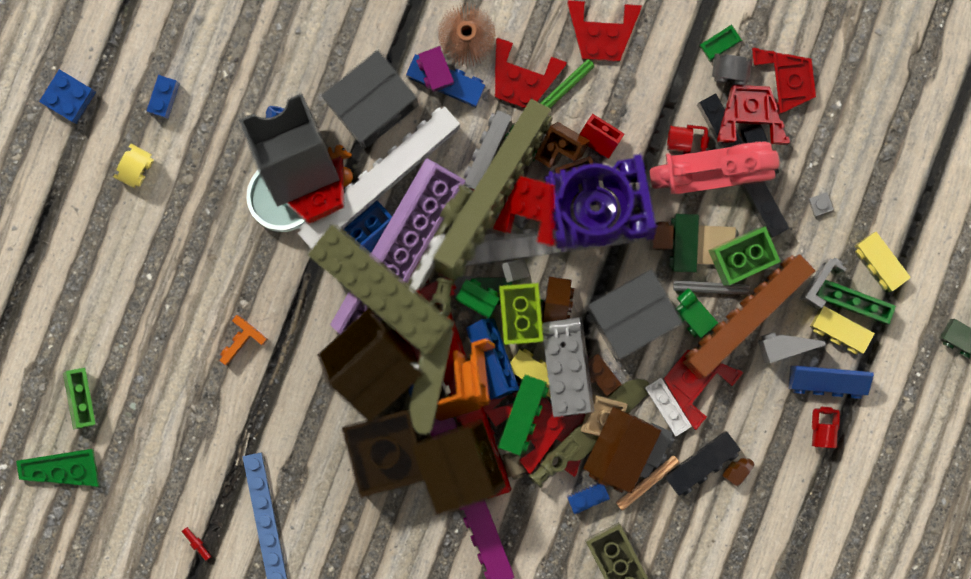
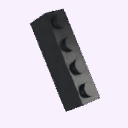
M724 431L664 477L678 496L681 494L685 496L693 490L691 488L696 483L700 485L708 479L707 475L712 471L716 473L724 467L722 464L727 460L731 462L736 459L741 449L730 434Z

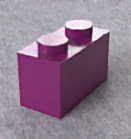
M440 46L418 54L419 59L416 61L420 71L424 70L426 77L423 79L427 89L431 88L432 92L454 84Z

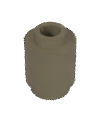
M511 452L502 455L504 459L502 462L508 478L512 477L515 480L524 477L523 473L526 470L520 461L521 456Z

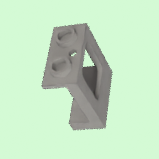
M837 258L824 260L800 299L815 309L823 308L826 301L818 297L816 293L832 269L838 273L847 270V268L843 267L844 263Z

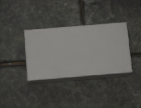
M525 259L502 264L507 282L530 277Z

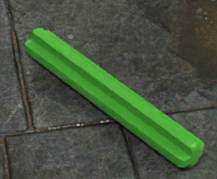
M587 59L548 95L541 104L551 108L594 68L593 62Z

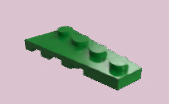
M94 448L16 461L19 480L99 487Z

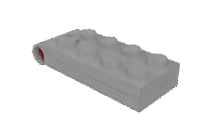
M497 110L496 114H491L487 125L490 128L488 132H483L480 138V144L482 145L480 149H475L472 156L474 163L472 167L468 166L465 171L464 178L466 180L464 184L472 191L475 190L493 161L511 122L512 116Z
M582 318L544 322L542 324L553 417L594 412Z

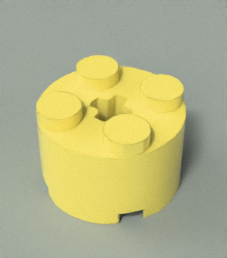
M130 144L129 147L132 149L124 153L116 169L119 174H114L113 178L135 188L143 183L145 179L143 173L145 169H150L154 159L151 158V153Z

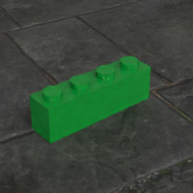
M826 279L816 293L818 297L829 304L883 324H890L896 308L893 304Z
M524 374L498 448L520 456L522 452L526 453L529 442L526 441L528 434H533L536 426L533 423L535 416L539 417L542 405H539L542 397L546 398L549 387H546L547 382Z

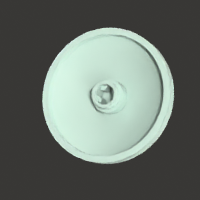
M257 170L247 189V204L252 216L263 227L272 231L288 232L300 228L305 221L288 205L283 204L277 207Z

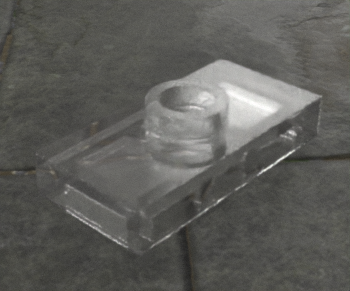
M608 349L602 351L601 356L620 383L623 385L628 382L621 371L624 367L619 359L614 360Z

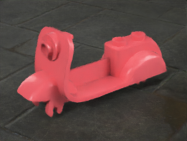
M769 142L746 143L728 148L672 156L666 154L667 164L651 168L650 179L651 186L654 189L670 188L671 194L690 193L769 181L775 178V170L780 165L779 156L776 151L772 150L771 143Z

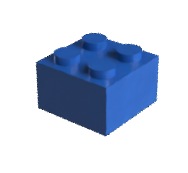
M59 69L39 102L77 124L96 91Z

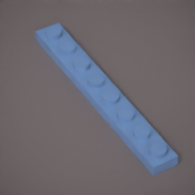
M261 452L242 456L267 579H287L263 454Z

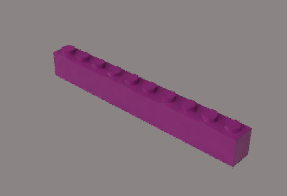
M454 417L443 421L435 418L430 432L431 436L457 427ZM483 500L459 508L460 511L464 510L466 517L463 520L466 528H471L473 535L470 538L473 546H478L480 551L477 554L481 565L485 564L487 569L484 572L486 579L515 578L486 501Z

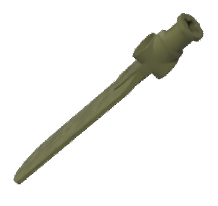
M461 184L458 186L459 191L454 198L447 202L439 215L444 220L435 234L436 237L444 234L449 225L455 222L473 193L470 188ZM430 246L428 247V249L426 250V252L424 253V255H425L426 253L428 254V252H429L430 249H431ZM420 262L418 263L412 275L407 281V284H409L410 286L413 282L411 280L413 274L416 270H419L422 265Z
M437 278V291L430 303L436 308L442 304L443 310L441 312L448 317L451 313V298L449 296L454 281ZM452 329L432 354L425 355L422 351L418 364L423 376L414 383L410 400V418L413 427L420 434H428L433 428L453 335Z
M645 379L626 381L607 398L628 404L626 412L629 413L648 394L644 387L648 386L649 382ZM582 422L554 451H550L544 456V461L540 464L541 467L534 474L529 475L530 479L538 487L542 488V484L550 476L553 477L557 472H561L566 468L568 461L582 460L593 449L599 436L582 432ZM558 457L557 464L553 466V460Z

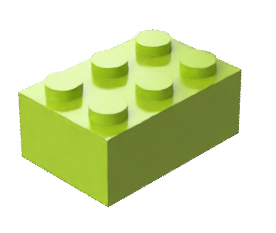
M539 284L499 286L504 345L542 342L543 332Z

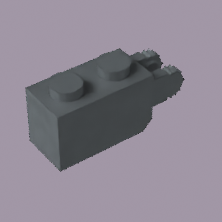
M653 423L650 424L662 431L640 475L642 478L649 477L654 466L658 468L659 464H664L667 457L664 453L667 447L671 448L675 439L672 436L673 432Z

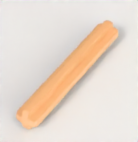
M671 456L663 465L654 470L649 477L636 485L632 493L628 492L618 500L617 506L621 510H625L679 465V460L675 456Z

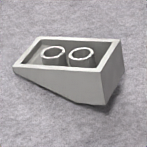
M776 333L761 336L762 340L758 341L765 363H772L826 345L825 341L776 335Z

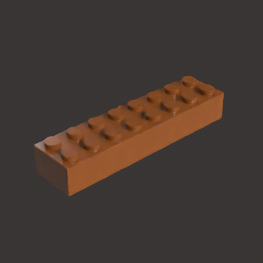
M801 254L787 257L780 264L782 268L772 271L766 277L768 279L767 282L760 283L753 290L755 292L753 295L746 296L739 303L741 305L739 309L738 307L735 310L733 309L726 315L727 320L725 322H719L712 329L714 332L712 335H706L698 342L700 345L698 348L691 349L684 356L686 360L683 363L698 379L705 378L816 271Z

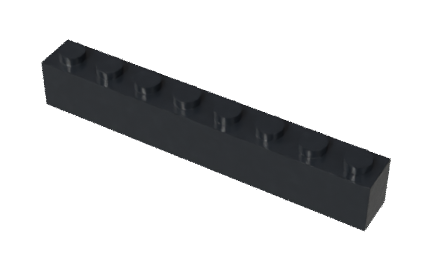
M715 93L700 101L697 106L717 141L725 108ZM737 131L734 143L717 142L720 149L744 144ZM764 181L740 185L762 226L767 228L770 238L789 229Z

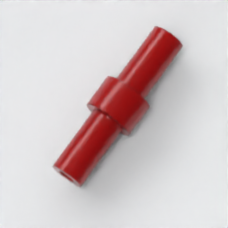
M188 527L181 531L191 543L190 546L193 550H197L202 558L207 561L211 555L202 545L203 542L200 538H196Z

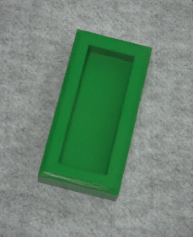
M731 24L699 46L710 62L714 59L715 54L721 55L741 42L742 39Z

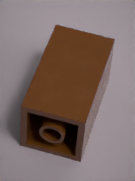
M613 406L583 469L589 472V477L606 487L611 486L620 493H623L624 490L632 493L662 430L643 419Z

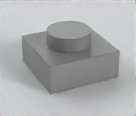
M828 192L808 199L814 217L834 210Z

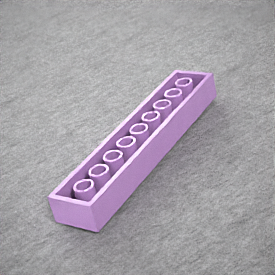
M426 158L373 249L372 254L407 282L443 220L439 215L447 202L455 197L459 191L458 186L460 184L463 185L465 180ZM349 291L330 325L341 334L370 307Z

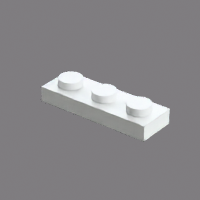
M442 234L432 239L429 245L431 249L428 254L426 253L420 261L422 265L411 278L413 282L410 287L415 290L424 287L434 268L433 256L446 235Z
M661 377L644 387L675 437L692 427Z

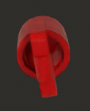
M688 124L687 127L670 126L667 150L690 154L694 128L704 130L701 140V152L706 151L710 138L708 137V128Z
M825 406L820 407V409H813V447L837 448L840 422L839 410ZM819 413H833L832 424L819 423Z

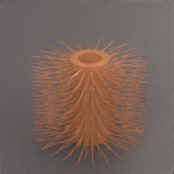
M468 2L467 21L466 17L464 21L460 4L461 15L457 7V12L454 15H450L452 18H448V22L441 25L443 26L440 29L442 31L438 33V35H442L441 38L438 36L440 42L443 40L440 43L443 46L442 48H445L446 52L448 50L452 51L450 59L456 57L460 59V62L462 59L463 66L465 56L466 67L467 49L468 55L470 50L472 63L474 56L477 64V59L484 57L482 54H488L484 51L486 47L488 49L490 45L495 43V41L491 42L490 39L492 41L496 39L490 36L496 34L495 31L491 33L494 30L493 24L488 23L487 19L481 21L480 19L484 15L481 12H475L474 8L472 11V4L468 19Z

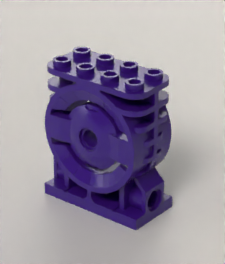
M636 154L631 159L619 160L614 167L604 164H588L577 169L576 167L572 168L569 172H565L562 169L560 173L553 174V171H550L548 176H545L546 183L555 185V210H553L555 229L553 230H557L555 232L557 249L561 248V252H566L568 248L577 250V247L580 246L589 248V246L608 245L618 240L622 235L630 240L646 238L647 241L654 239L656 225L642 154ZM599 180L603 182L604 188H600ZM580 183L582 184L583 191L576 197L573 211L576 221L583 228L574 223L570 213L571 202L579 192L578 184ZM630 183L636 184L637 191H632ZM609 191L617 197L621 209L618 221L610 229L608 227L614 222L617 215V202ZM597 205L600 207V210L592 211L590 208ZM633 206L639 207L641 214L632 216Z

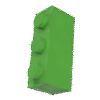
M80 368L65 371L63 378L73 430L96 425L86 369Z

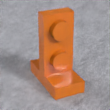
M236 315L232 321L244 331L242 333L239 331L233 337L234 343L230 348L226 346L220 353L222 357L219 361L224 365H228L250 337L254 338L261 345H264L268 338L239 315Z

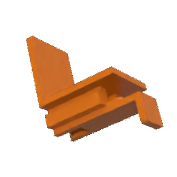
M482 339L471 343V359L458 351H453L457 395L438 401L436 419L443 421L481 409L480 406L489 405L484 352L495 348L493 342L488 339Z

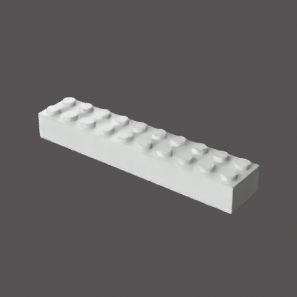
M440 107L431 114L432 118L430 120H423L416 127L417 131L415 133H408L402 139L403 143L398 147L395 145L387 152L388 156L386 158H379L373 164L374 168L369 172L366 170L358 177L359 181L354 185L350 183L344 189L343 209L311 224L305 222L300 226L299 229L301 231L298 234L311 249L331 224L338 225L344 229L460 129V123L446 107L442 109Z

